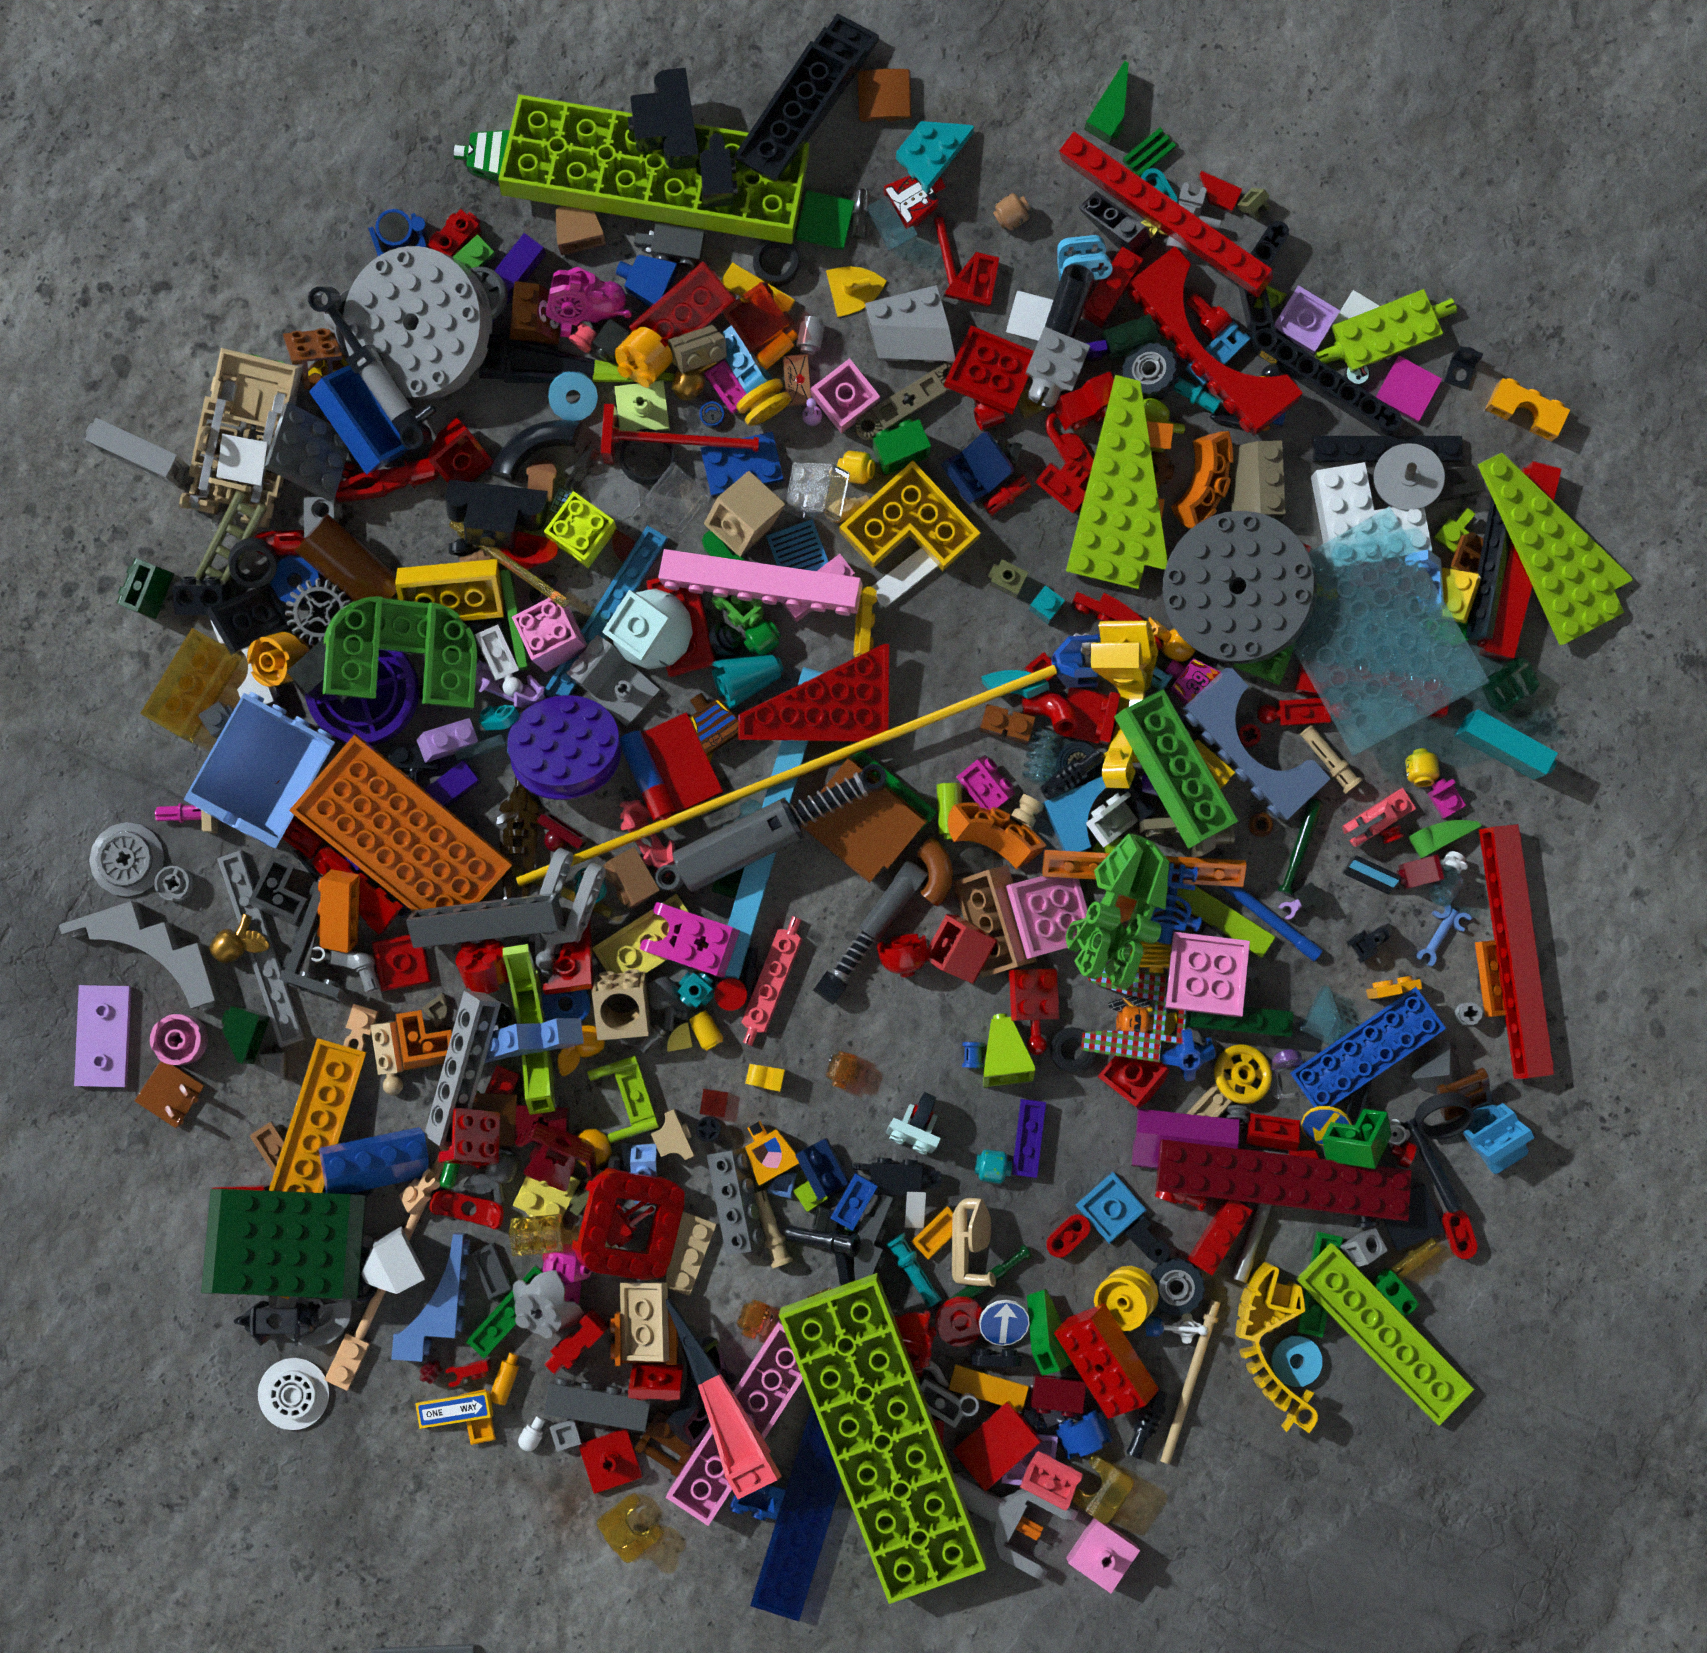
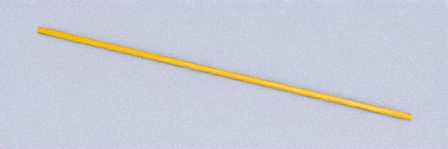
M1051 665L675 814L666 820H660L574 854L571 866L1056 675V668L1054 665ZM549 865L516 877L519 887L544 878Z

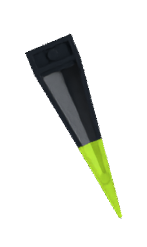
M489 334L488 351L479 367V378L505 380V383L553 382L557 376L569 371L584 373L593 382H635L619 374L617 370L618 364L566 353L528 341L509 339V335ZM663 372L655 381H673L675 374Z

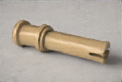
M1310 725L1299 734L1329 768L1330 777H1335L1344 788L1343 792L1345 794L1363 780L1353 773L1348 767L1349 763L1347 761H1342L1313 725Z
M766 1190L754 1193L756 1204L759 1208L760 1224L766 1238L764 1245L765 1248H768L773 1262L771 1267L776 1268L792 1262L793 1258L789 1257L784 1243L786 1238L780 1234Z

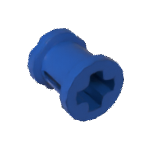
M962 1042V1046L965 1047L962 1067L984 1068L982 1063V1047L985 1046V1042Z

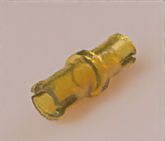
M1430 1238L1429 1241L1415 1251H1409L1406 1258L1391 1267V1271L1396 1273L1403 1269L1397 1275L1402 1281L1403 1278L1417 1268L1422 1269L1424 1263L1440 1253L1441 1249L1437 1245L1429 1251L1428 1249L1436 1244Z

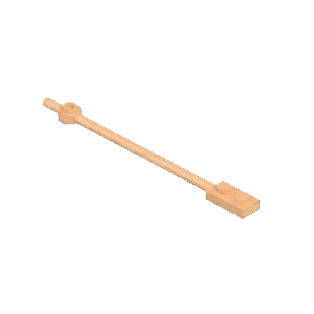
M438 1145L440 1152L449 1150V1147ZM438 1157L432 1167L437 1173L433 1177L436 1179L439 1178L445 1163L438 1162ZM426 1204L416 1215L410 1214L403 1229L409 1241ZM377 1289L376 1294L367 1306L355 1334L353 1335L349 1332L345 1334L324 1379L325 1381L346 1391L349 1390L370 1346V1342L364 1340V1337L382 1301L385 1290Z

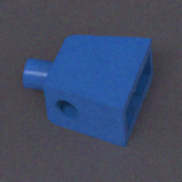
M643 255L636 257L633 266L620 261L616 269L617 276L627 279L624 286L626 292L648 307H651L671 289L678 273L676 263Z

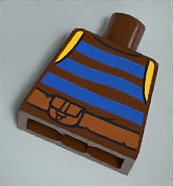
M700 693L690 700L697 712L691 715L689 719L706 756H709L738 737V718L720 699H716L709 704L703 693Z

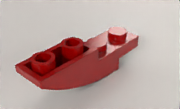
M1076 592L1071 605L1075 606L1077 612L1084 615L1091 613L1098 616V621H1144L1127 605L1106 593H1103L1100 601L1080 592ZM1154 636L1155 644L1157 645V650L1159 652L1161 650L1162 644L1160 643L1159 639L1156 636Z

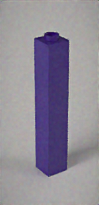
M523 233L494 270L507 286L508 299L506 305L513 297L514 282H525L546 256L544 247L525 233Z
M462 760L424 790L444 807L448 808L479 785L481 780L468 763ZM347 857L343 858L351 864L352 871L356 869L359 872H363V870L356 866Z

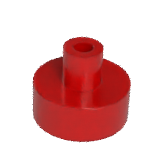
M1408 1141L1402 1147L1394 1144L1390 1153L1398 1156L1397 1165L1408 1168L1414 1159L1417 1145Z

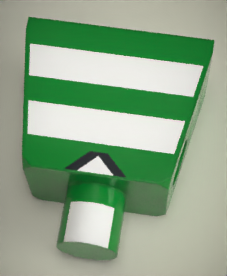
M510 130L470 133L469 146L455 145L454 159L467 161L466 165L470 174L499 182L498 179Z

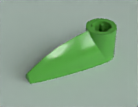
M1470 820L1446 821L1425 827L1408 838L1420 859H1423L1475 831L1482 825L1478 821Z

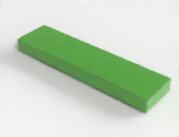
M509 569L500 572L516 663L519 670L527 671L530 670L527 649L512 619L514 615L520 613L513 574Z

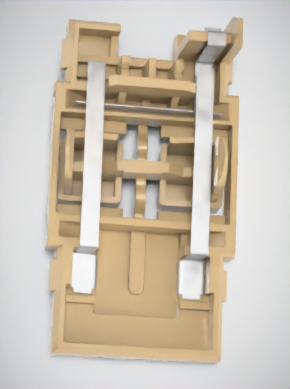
M221 348L216 374L212 380L211 397L205 396L192 456L189 476L194 477V481L191 484L189 493L181 494L180 508L194 509L217 515L219 503L230 505L238 490L245 494L242 502L256 509L259 503L268 507L259 526L269 528V518L272 519L275 505L273 502L275 497L280 498L281 493H278L279 487H282L284 478L277 474L265 472L266 468L263 470L261 486L216 477L219 460L213 458H219L222 434L240 436L239 429L223 426L221 423L240 427L242 421L247 423L243 438L248 439L252 424L257 425L256 431L264 433V435H257L255 440L267 442L266 463L273 440L272 436L275 434L283 405L287 402L296 405L297 397L295 395L298 392L302 367ZM207 419L213 420L212 423L207 424ZM246 515L241 517V522L249 524L250 517Z

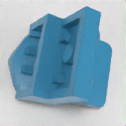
M1503 1103L1498 1106L1485 1105L1473 1110L1474 1121L1466 1131H1463V1134L1472 1149L1481 1156L1492 1173L1497 1174L1528 1154L1526 1143L1534 1139L1532 1131L1518 1120L1514 1111Z

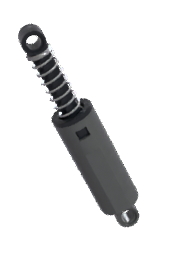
M870 764L864 767L862 772L853 773V778L848 780L844 777L843 783L835 782V786L832 788L826 786V791L822 793L817 791V795L814 797L808 795V800L804 802L799 800V804L794 807L784 797L674 851L672 856L675 864L660 867L656 872V883L668 892L678 891L682 888L683 884L691 892H695L805 838L801 825L807 827L809 821L816 822L819 816L825 818L827 812L835 813V808L840 807L843 809L845 803L853 804V799L855 798L862 800V795L866 798L871 792L882 791L888 783L887 774L880 765ZM873 772L881 774V779L877 784H870L868 782V776ZM674 872L676 876L674 883L666 885L664 881L666 874Z

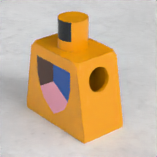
M761 1121L747 1128L754 1142L748 1144L745 1148L758 1185L799 1164L795 1156L797 1153L778 1129L767 1134Z

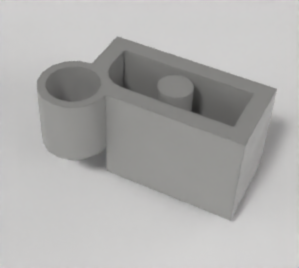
M925 1375L919 1382L930 1413L954 1428L957 1427L963 1415H975L979 1409L978 1400L971 1393H964L959 1397ZM964 1399H973L975 1407L970 1411L964 1410L961 1407Z

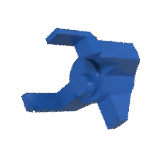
M1099 634L1068 636L1053 653L1052 665L1055 666L1056 675L1066 688L1088 686L1095 688L1098 686L1095 679L1078 680V678L1098 677V674L1091 667H1084L1086 659L1085 655L1081 652L1082 643L1101 642Z
M1191 1029L1181 1030L1182 1044H1177L1175 1049L1163 1050L1162 1046L1160 1047V1059L1162 1064L1179 1066L1185 1081L1195 1080L1196 1071L1201 1065L1215 1058V1048L1210 1037L1206 1038V1045L1198 1046L1193 1042Z

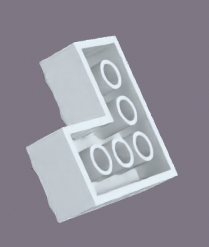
M1365 462L1316 470L1311 476L1329 573L1351 569L1354 564L1359 562H1396L1405 560V556L1424 550L1432 552L1424 508L1410 509L1409 511L1394 507L1374 510Z

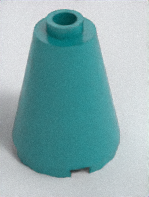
M774 655L717 660L711 664L716 667V669L712 670V676L719 696H725L727 701L723 704L728 709L736 707L781 678V672H783L781 660L775 658Z

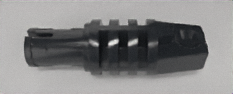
M1095 749L1080 761L1073 760L1054 773L1039 788L1041 793L1047 800H1050L1068 792L1088 777L1087 773L1103 764L1104 758L1101 756L1092 761L1100 754Z
M1159 1389L1147 1405L1141 1408L1133 1426L1135 1434L1126 1451L1127 1454L1141 1460L1148 1440L1155 1436L1165 1413L1166 1407L1163 1405L1167 1397L1166 1392Z

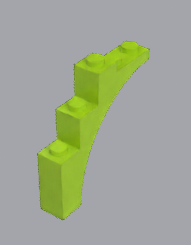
M528 944L503 948V958L510 982L517 1024L546 1022L542 1004V986L538 971L535 970ZM543 1051L522 1055L525 1101L529 1114L555 1111L553 1063L550 1052Z

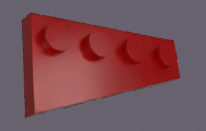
M327 845L319 850L312 861L317 871L323 874V876L331 869L360 875L359 915L378 935L386 931L403 906L399 902L392 903L386 898L387 893L380 887L375 889L368 884V878L365 875L354 873L351 870V864Z

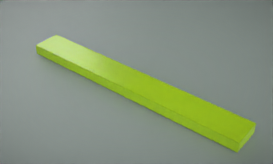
M1117 837L1105 847H1102L1100 842L1097 841L1092 851L1096 853H1111L1123 839ZM1195 886V890L1178 888L1177 896L1190 904L1192 915L1197 918L1201 917L1202 921L1206 924L1219 928L1230 939L1250 941L1249 951L1260 958L1264 956L1275 936ZM1176 900V904L1185 909L1183 903Z

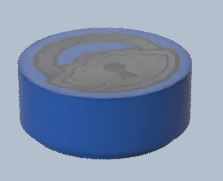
M714 401L706 402L700 408V419L705 426L714 428L723 422L724 410L719 403Z

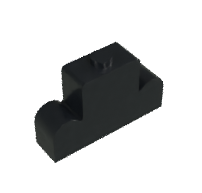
M686 67L662 70L654 77L655 93L638 94L630 97L632 116L627 117L629 132H634L638 152L664 149V161L669 168L675 170L698 168L699 153Z
M449 479L445 494L448 518L454 522H464L465 543L472 545L513 549L519 526H523L528 531L540 530L545 525L549 509L548 491Z

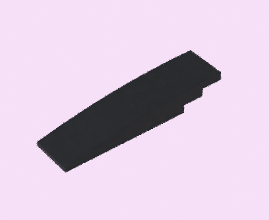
M837 13L829 26L822 29L815 41L809 42L733 158L737 162L776 182L845 91L879 41V35Z

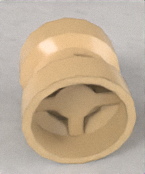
M1023 794L1019 800L1020 808L1014 809L1011 817L1033 828L1036 822L1034 816L1042 812L1044 805L1036 799Z

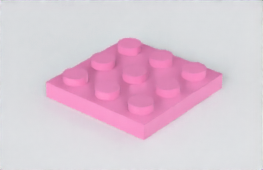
M1040 876L1007 885L1006 888L1026 958L1029 959L1068 948L1066 932L1069 925L1073 921L1085 918L1087 914V906L1079 878ZM1077 928L1073 933V939L1077 934Z
M1173 932L1165 1008L1242 1017L1250 941Z

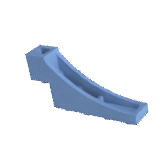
M556 1018L544 1023L514 1024L495 1030L491 1037L485 1063L583 1044L581 1018Z
M467 1233L453 1234L450 1255L439 1286L418 1317L406 1329L394 1333L391 1360L422 1362L431 1353L432 1341L428 1340V1336L455 1338L459 1335V1332L463 1331L464 1316H460L461 1306H465L466 1291H462L463 1280H467L468 1265H464L465 1255H469L470 1240L466 1239Z

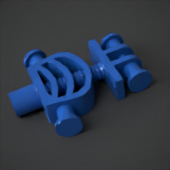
M1169 863L1166 909L1155 907L1150 919L1161 925V935L1157 942L1171 944L1174 929L1184 931L1186 926L1194 928L1195 932L1198 931L1202 918L1191 917L1190 904L1177 896L1178 888L1195 890V885L1183 883V879H1192V882H1196L1197 867L1189 869L1181 864L1179 869H1175L1174 863ZM1173 874L1178 875L1177 882L1172 881ZM1176 900L1183 903L1185 912L1175 907ZM1164 910L1163 914L1154 915L1155 912ZM1174 911L1183 916L1182 920L1173 915Z

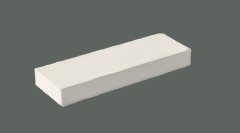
M920 548L872 586L877 591V600L884 608H887L935 570L938 565Z

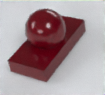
M550 812L541 814L537 820L539 824L549 830L544 838L545 846L549 851L555 853L558 848L566 849L568 843L580 849L588 841V837Z

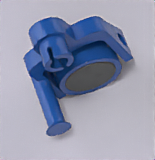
M388 209L382 212L376 221V231L373 227L368 228L377 255L384 254L378 237L386 247L396 249L406 247L411 243L415 233L414 230L419 238L415 246L427 248L424 239L427 235L424 219L413 213L410 214L412 218L410 220L406 213L398 209Z

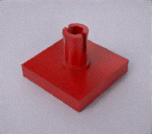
M626 1428L584 1441L578 1445L594 1494L643 1477L629 1430Z

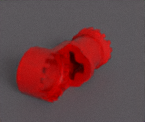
M1156 1191L1155 1197L1174 1204L1182 1205L1186 1203L1197 1207L1198 1211L1201 1212L1206 1206L1204 1201L1207 1202L1208 1197Z

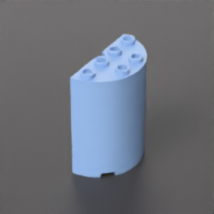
M250 692L249 695L243 693L183 800L248 836L276 848L294 816L289 811L290 808L312 784L335 742L331 740L332 735L326 731L318 729L316 732L308 728L310 723L296 716L295 720L287 717V711L278 705L273 704L271 708L264 704L263 697L253 692Z

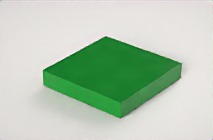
M807 191L796 240L844 250L855 201Z

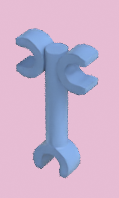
M1442 899L1438 903L1444 906L1445 911L1442 914L1433 911L1431 914L1435 918L1444 919L1427 948L1418 951L1416 954L1417 960H1420L1425 953L1428 954L1430 960L1427 966L1429 967L1436 963L1437 957L1435 952L1450 927L1453 926L1455 930L1463 932L1465 928L1459 925V919L1464 918L1467 921L1472 919L1469 914L1459 913L1451 908L1448 901Z

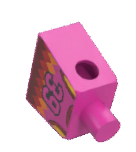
M1192 659L1186 667L1173 660L1165 670L1177 679L1170 690L1185 706L1221 673L1196 659Z

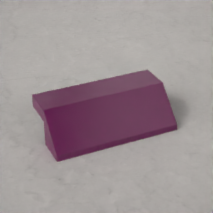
M1138 1109L1136 1136L1133 1141L1132 1166L1157 1169L1161 1139L1238 1149L1239 1120Z

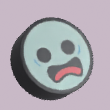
M1347 366L1344 371V377L1358 386H1363L1370 377V369L1368 366L1350 372Z

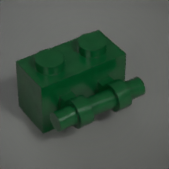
M134 558L132 565L127 568L126 573L128 575L123 587L120 586L118 594L120 595L116 603L156 619L175 573Z

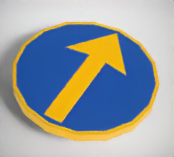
M1319 1106L1310 1109L1304 1114L1301 1128L1307 1139L1323 1146L1322 1138L1330 1122L1352 1125V1122L1348 1115L1340 1109L1330 1106Z

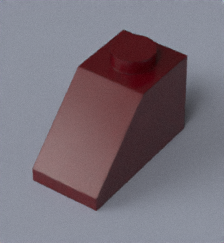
M1438 855L1398 865L1399 870L1396 871V874L1401 877L1399 884L1403 885L1404 889L1444 879Z

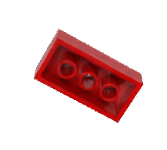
M1105 1303L1068 1317L1054 1332L1108 1419L1146 1406L1159 1390Z

